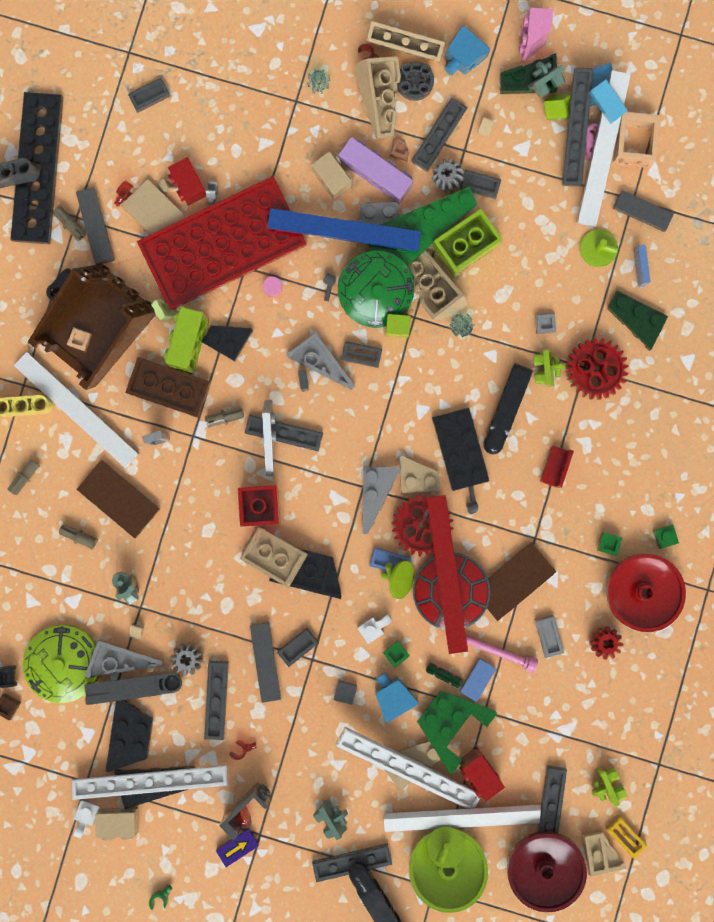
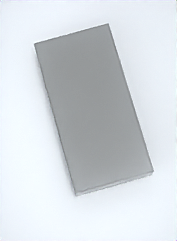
M161 430L142 436L143 442L151 446L170 440L168 433Z
M554 615L536 619L535 624L544 657L549 658L563 654L564 650Z

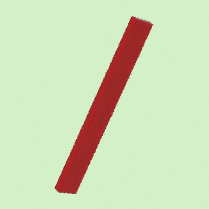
M446 495L427 498L448 652L449 654L468 652Z

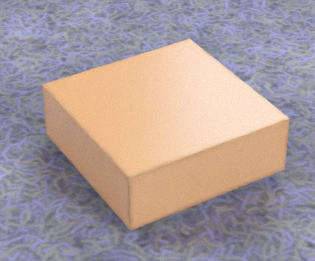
M73 327L67 345L86 352L93 334Z

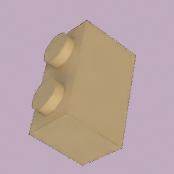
M328 152L311 164V168L333 200H336L352 188L351 180L353 178L347 170L344 171L342 169L339 158Z
M138 807L99 809L95 814L96 838L108 841L115 837H121L122 840H129L135 837L139 832Z

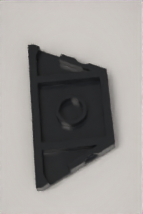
M300 549L308 555L290 587L341 599L342 595L333 557ZM271 577L269 578V581L281 584Z
M125 700L116 701L105 772H110L148 758L153 718L142 713L135 705L132 706Z

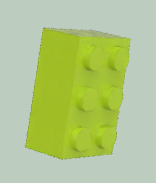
M479 209L435 239L432 247L451 275L455 277L499 247L503 239L482 209Z
M181 307L180 311L176 312L174 318L176 323L175 329L171 330L169 335L170 347L164 353L165 363L171 368L194 374L202 340L209 321L203 312Z

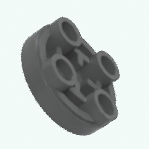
M420 62L403 64L400 69V83H397L399 93L411 101H419L426 98L431 93L434 85V75L431 67Z

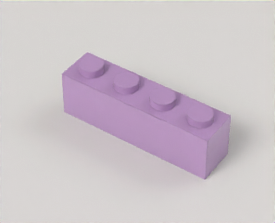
M351 137L338 155L339 160L344 166L392 200L398 202V204L402 202L413 186L412 177L407 172H401L396 169L397 167L393 162L382 159L377 151L368 149L366 144L360 139L355 140Z

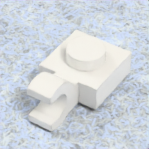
M388 614L378 621L372 617L357 627L367 644L384 634L381 628L390 624L392 619Z
M85 799L80 801L74 818L79 823L73 836L81 838L86 831L87 825H94L95 814L101 805Z

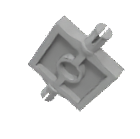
M398 202L360 204L358 220L350 221L380 225L400 216L398 213Z

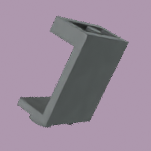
M257 782L224 814L219 826L232 840L239 835L243 822L236 815L253 798L264 809L268 807L271 795L270 790L264 784L260 785Z

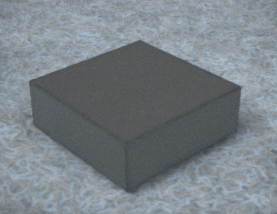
M299 370L301 391H308L307 373L305 370Z
M338 680L334 700L352 705L357 685Z

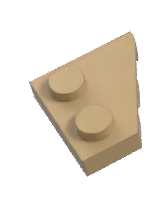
M400 456L401 493L440 491L438 471Z
M601 831L582 835L587 870L591 877L626 869V865L618 857L617 852L609 844L608 839Z

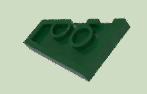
M556 53L545 59L535 60L533 63L525 66L521 65L501 72L500 94L536 93L535 90L530 91L528 88L529 84L541 77L540 75L536 78L533 76V72L537 70L536 63L541 61L545 65L549 62L552 66L548 69L550 71L557 67ZM550 80L546 82L550 89L549 93H556L558 87L554 88Z
M619 291L615 292L607 308L649 351L652 350L668 318L667 315Z

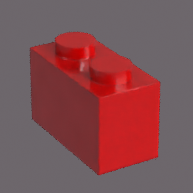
M188 157L168 167L171 173L168 177L172 185L177 184L179 190L176 192L181 202L186 201L189 206L206 197V190Z

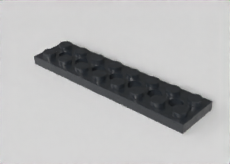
M24 92L18 159L26 158L35 165L41 164L42 168L36 180L15 185L10 239L12 242L50 244L63 108L62 95ZM41 109L47 111L44 117H38V112ZM38 128H45L43 135H36ZM37 146H43L42 153L35 154V148ZM33 183H40V188L37 191L31 190ZM38 201V207L31 210L29 208L30 203ZM31 219H35L37 222L34 228H28V222Z

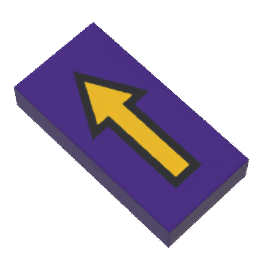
M250 828L241 832L234 840L231 839L217 848L216 852L225 867H228L257 848L259 842Z

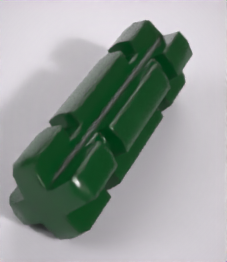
M433 663L427 665V673L434 674L436 678L448 684L451 683L456 688L461 686L462 678L456 675L453 676L452 673L441 667L437 668V665Z

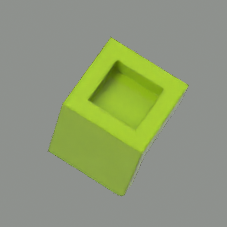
M571 93L553 94L543 101L547 120L569 117Z
M388 314L386 336L408 338L411 316Z

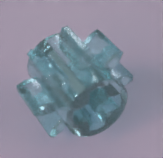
M315 68L312 74H308L310 81L307 82V86L312 87L313 93L320 92L323 94L325 88L329 89L327 82L330 81V76H325L324 69L317 71Z
M460 313L452 318L449 326L452 328L455 336L460 334L464 337L472 332L475 324L472 322L469 314L464 316Z

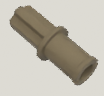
M62 206L56 207L53 214L63 224V228L67 229L77 241L81 240L80 236L84 238L86 232L75 222L76 219L72 218Z
M241 407L228 411L221 410V413L205 416V421L208 422L206 425L208 428L220 424L227 425L228 422L244 418V413Z
M30 459L21 472H17L18 475L8 487V491L17 495L25 484L30 482L29 479L40 465Z
M62 524L59 529L60 535L73 540L75 544L79 543L91 550L94 549L98 541L97 538L83 533V530L74 529L66 524Z

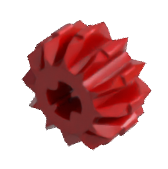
M605 626L604 631L601 627L597 628L599 634L592 632L595 640L590 639L589 642L595 645L590 649L596 651L595 655L597 657L602 656L604 660H607L608 656L614 659V652L621 653L617 648L618 646H623L622 642H618L622 639V636L620 634L616 635V629L610 631L609 626ZM608 640L610 644L606 646L603 641Z

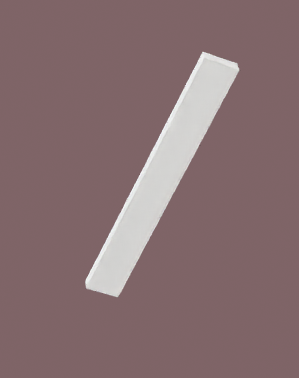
M612 70L608 83L624 104L631 74ZM601 112L576 224L594 228L597 226L621 117L610 124L603 112Z
M26 352L16 362L14 367L124 468H127L139 455L30 353Z
M344 727L336 742L337 747L467 809L476 808L480 800L472 787L347 727Z
M228 765L73 779L72 800L228 786Z
M540 805L384 813V832L437 829L443 826L463 828L540 823L541 810Z

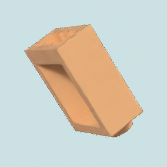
M626 112L621 116L615 142L614 163H619L622 166L634 164L641 168H647L656 161L660 115ZM625 127L651 129L649 154L623 152Z

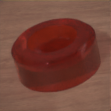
M246 806L237 814L238 822L243 828L250 826L252 823Z

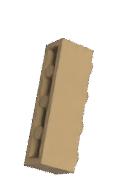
M371 21L366 40L375 45L440 63L445 45L443 41Z

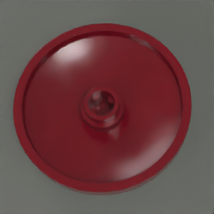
M540 831L524 837L513 848L508 859L507 876L514 895L525 906L539 912H556L569 907L579 898L586 884L587 867L580 849L571 839L557 832Z

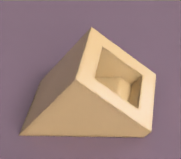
M483 117L478 134L489 137L494 121Z
M169 177L163 178L157 184L158 189L163 194L177 188L176 184L172 185Z
M135 624L130 625L129 637L141 640L144 627Z

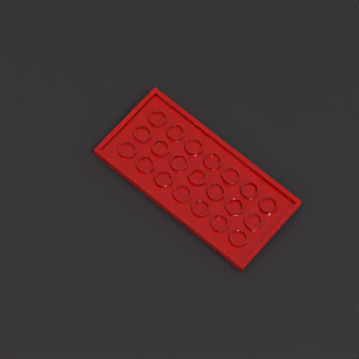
M274 176L136 241L169 310H174L307 246L302 234L267 228L270 209L290 211Z

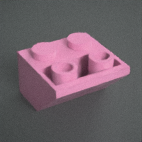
M530 7L528 15L524 16L520 36L523 37L519 46L522 62L527 61L545 46L552 29L553 9Z

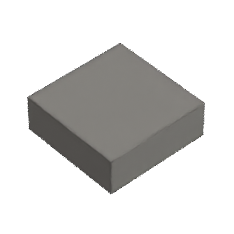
M555 313L535 315L536 334L557 332Z

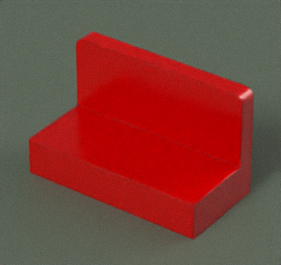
M551 446L540 482L556 488H562L574 451Z

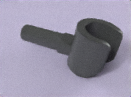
M329 273L326 274L323 283L328 285L324 301L328 302L332 287L336 282L335 277Z
M471 486L469 487L471 503L466 505L469 514L478 511L474 487Z

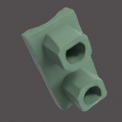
M541 61L536 63L537 70L533 72V76L536 78L540 75L541 77L528 85L530 91L535 90L539 97H543L550 92L546 84L549 80L554 88L565 82L562 74L565 70L563 65L548 71L552 67L549 62L545 65Z
M117 572L113 575L112 584L116 588L115 597L118 600L123 598L128 605L139 598L137 595L139 589L136 587L135 576L132 574L128 577L124 572Z
M330 799L324 801L321 807L313 814L318 823L324 820L327 823V826L323 829L327 839L335 837L338 840L342 838V834L347 830L345 826L347 821L344 818L348 814L347 810L340 811L338 806H333Z

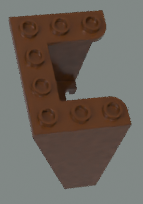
M99 264L73 268L29 338L28 343L34 348H37L38 344H42V346L46 347L44 351L55 353L78 372L76 377L78 379L82 378L79 385L88 390L100 383L156 314L151 302L142 299L135 289L129 288L125 285L123 279L114 276L107 266ZM73 327L93 334L86 352L67 345Z

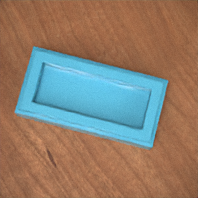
M606 79L589 92L610 124L628 111Z

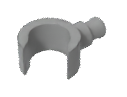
M207 181L208 190H206V198L208 199L209 206L215 203V199H217L218 183Z

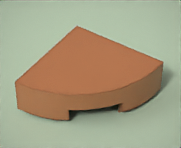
M396 136L390 156L407 162L409 156L407 146L401 138Z

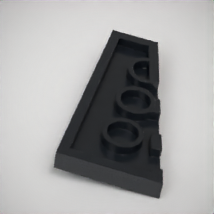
M195 766L115 770L114 774L124 775L195 768ZM186 790L121 795L124 809Z

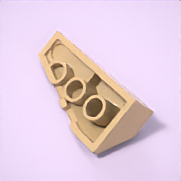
M398 56L369 58L355 63L357 83L375 137L394 136L396 120L395 104L399 95L397 94V83H400L401 78Z
M426 250L409 264L422 307L434 321L453 317L468 305L461 291Z

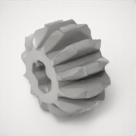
M444 159L442 165L437 163L438 169H433L432 171L434 174L432 180L435 182L436 188H441L443 192L448 188L450 192H453L454 186L459 188L458 182L464 181L462 176L464 175V170L461 168V164L459 162L455 163L453 159L448 163Z
M188 642L186 647L181 643L179 645L180 649L174 648L173 650L176 655H171L170 659L176 660V662L172 663L171 666H178L176 673L183 670V676H186L188 671L191 675H194L195 669H201L198 663L204 662V659L198 658L203 652H196L199 647L198 645L192 649L191 642ZM191 657V660L184 662L183 658Z

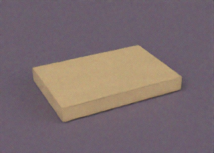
M148 179L121 205L150 235L186 218Z
M258 526L240 560L289 588L308 554Z

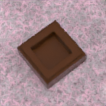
M5 693L2 694L0 698V716L9 721L12 720L21 702Z

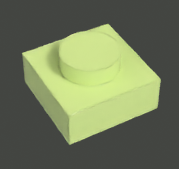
M165 299L156 300L151 304L160 321L175 317L176 313L174 310H169Z

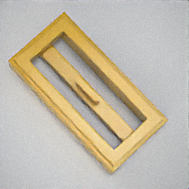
M620 815L616 821L611 823L612 825L605 828L633 859L648 846ZM620 823H622L626 827V829L638 840V842L641 844L640 847H638L632 841V839L619 827ZM615 828L636 850L634 853L614 833L613 830Z

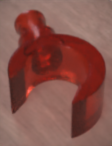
M362 44L358 48V53L363 51L371 53L369 57L362 60L382 58L374 53L373 47L369 44Z
M127 180L117 189L116 193L118 196L114 204L118 207L133 194L129 190L134 186Z
M237 740L235 743L243 748V753L236 755L230 751L229 755L234 760H241L248 751L257 748L256 743L245 744L243 741Z

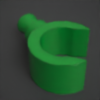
M167 885L165 889L157 891L151 896L149 900L151 910H153L155 905L154 898L157 897L163 900L164 909L166 908L168 895L172 890L170 885Z

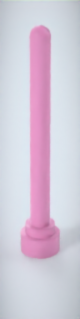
M466 635L467 644L522 665V668H525V671L534 673L538 664L537 658L532 656L524 658Z

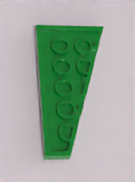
M467 187L380 224L382 226L421 231L418 252L369 245L370 249L392 253L408 266L430 247L435 239L446 233L477 205L471 188Z

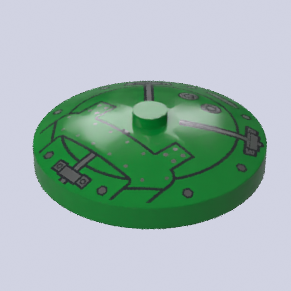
M382 250L366 251L356 255L343 268L338 281L339 301L347 315L355 322L366 327L387 326L388 314L405 315L410 308L414 297V280L408 266L396 255Z

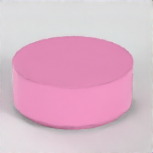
M274 276L266 278L263 282L264 292L272 297L279 295L282 291L281 281Z

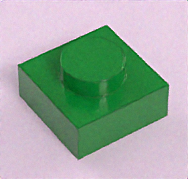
M674 525L653 530L659 549L679 543Z
M602 532L597 551L617 556L622 537Z
M398 640L383 651V654L394 668L410 656Z

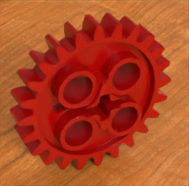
M593 338L592 343L587 339L585 340V345L579 343V349H572L575 355H568V358L572 361L565 364L570 367L565 373H571L567 380H573L570 387H578L576 393L583 391L582 397L589 394V399L592 400L596 395L597 400H600L603 394L606 399L609 398V393L612 395L616 394L615 389H622L619 383H626V380L622 377L629 374L624 371L629 365L623 364L627 357L621 358L620 355L624 351L617 352L618 345L611 347V340L605 344L604 338L599 343L597 338ZM596 351L603 354V360L596 358ZM580 362L587 364V371L580 369ZM599 366L600 369L597 372H595L594 368ZM607 367H611L614 370L613 376L607 374ZM592 377L598 380L597 387L591 384L590 380Z
M424 494L422 500H420L419 495H416L415 501L411 497H409L408 504L402 501L403 509L397 507L400 513L393 514L397 521L391 522V524L396 525L392 532L398 533L394 537V539L401 540L398 546L405 544L404 551L410 548L411 555L418 551L419 557H421L422 552H425L428 557L429 551L434 553L433 541L431 543L423 541V535L427 532L431 533L429 514L425 521L427 529H423L419 541H415L420 529L417 524L418 522L422 523L425 512L428 509L427 495ZM414 508H419L422 511V516L418 519L413 518L411 514ZM407 526L415 528V534L411 537L405 534Z

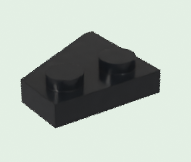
M211 326L202 343L235 362L253 333V329Z

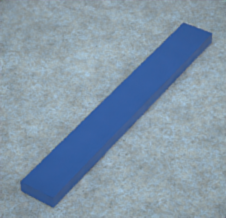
M270 209L267 226L268 229L415 252L419 251L422 234L421 231L278 209Z

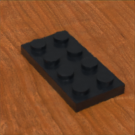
M465 408L432 417L452 491L490 481L470 409Z

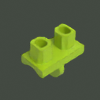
M543 350V353L534 355V365H544V372L535 373V383L554 386L553 371H555V377H561L560 370L566 369V365L560 364V358H554L553 365L552 352L549 350Z
M602 767L596 769L603 785L600 784L599 780L594 781L595 788L591 791L592 795L599 796L601 801L607 799L606 793L614 807L619 806V801L625 798L627 794L622 785L614 788L611 785V782L620 779L614 767L606 770Z

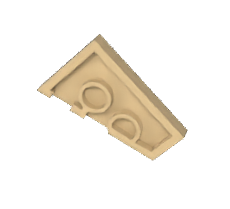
M428 740L397 751L430 768L440 761L439 756ZM385 770L400 791L411 783Z

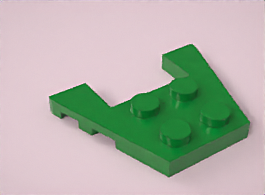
M439 691L416 722L435 749L440 760H442L447 771L453 774L463 760L447 748L448 744L470 715L485 727H488L497 715V712L444 691Z

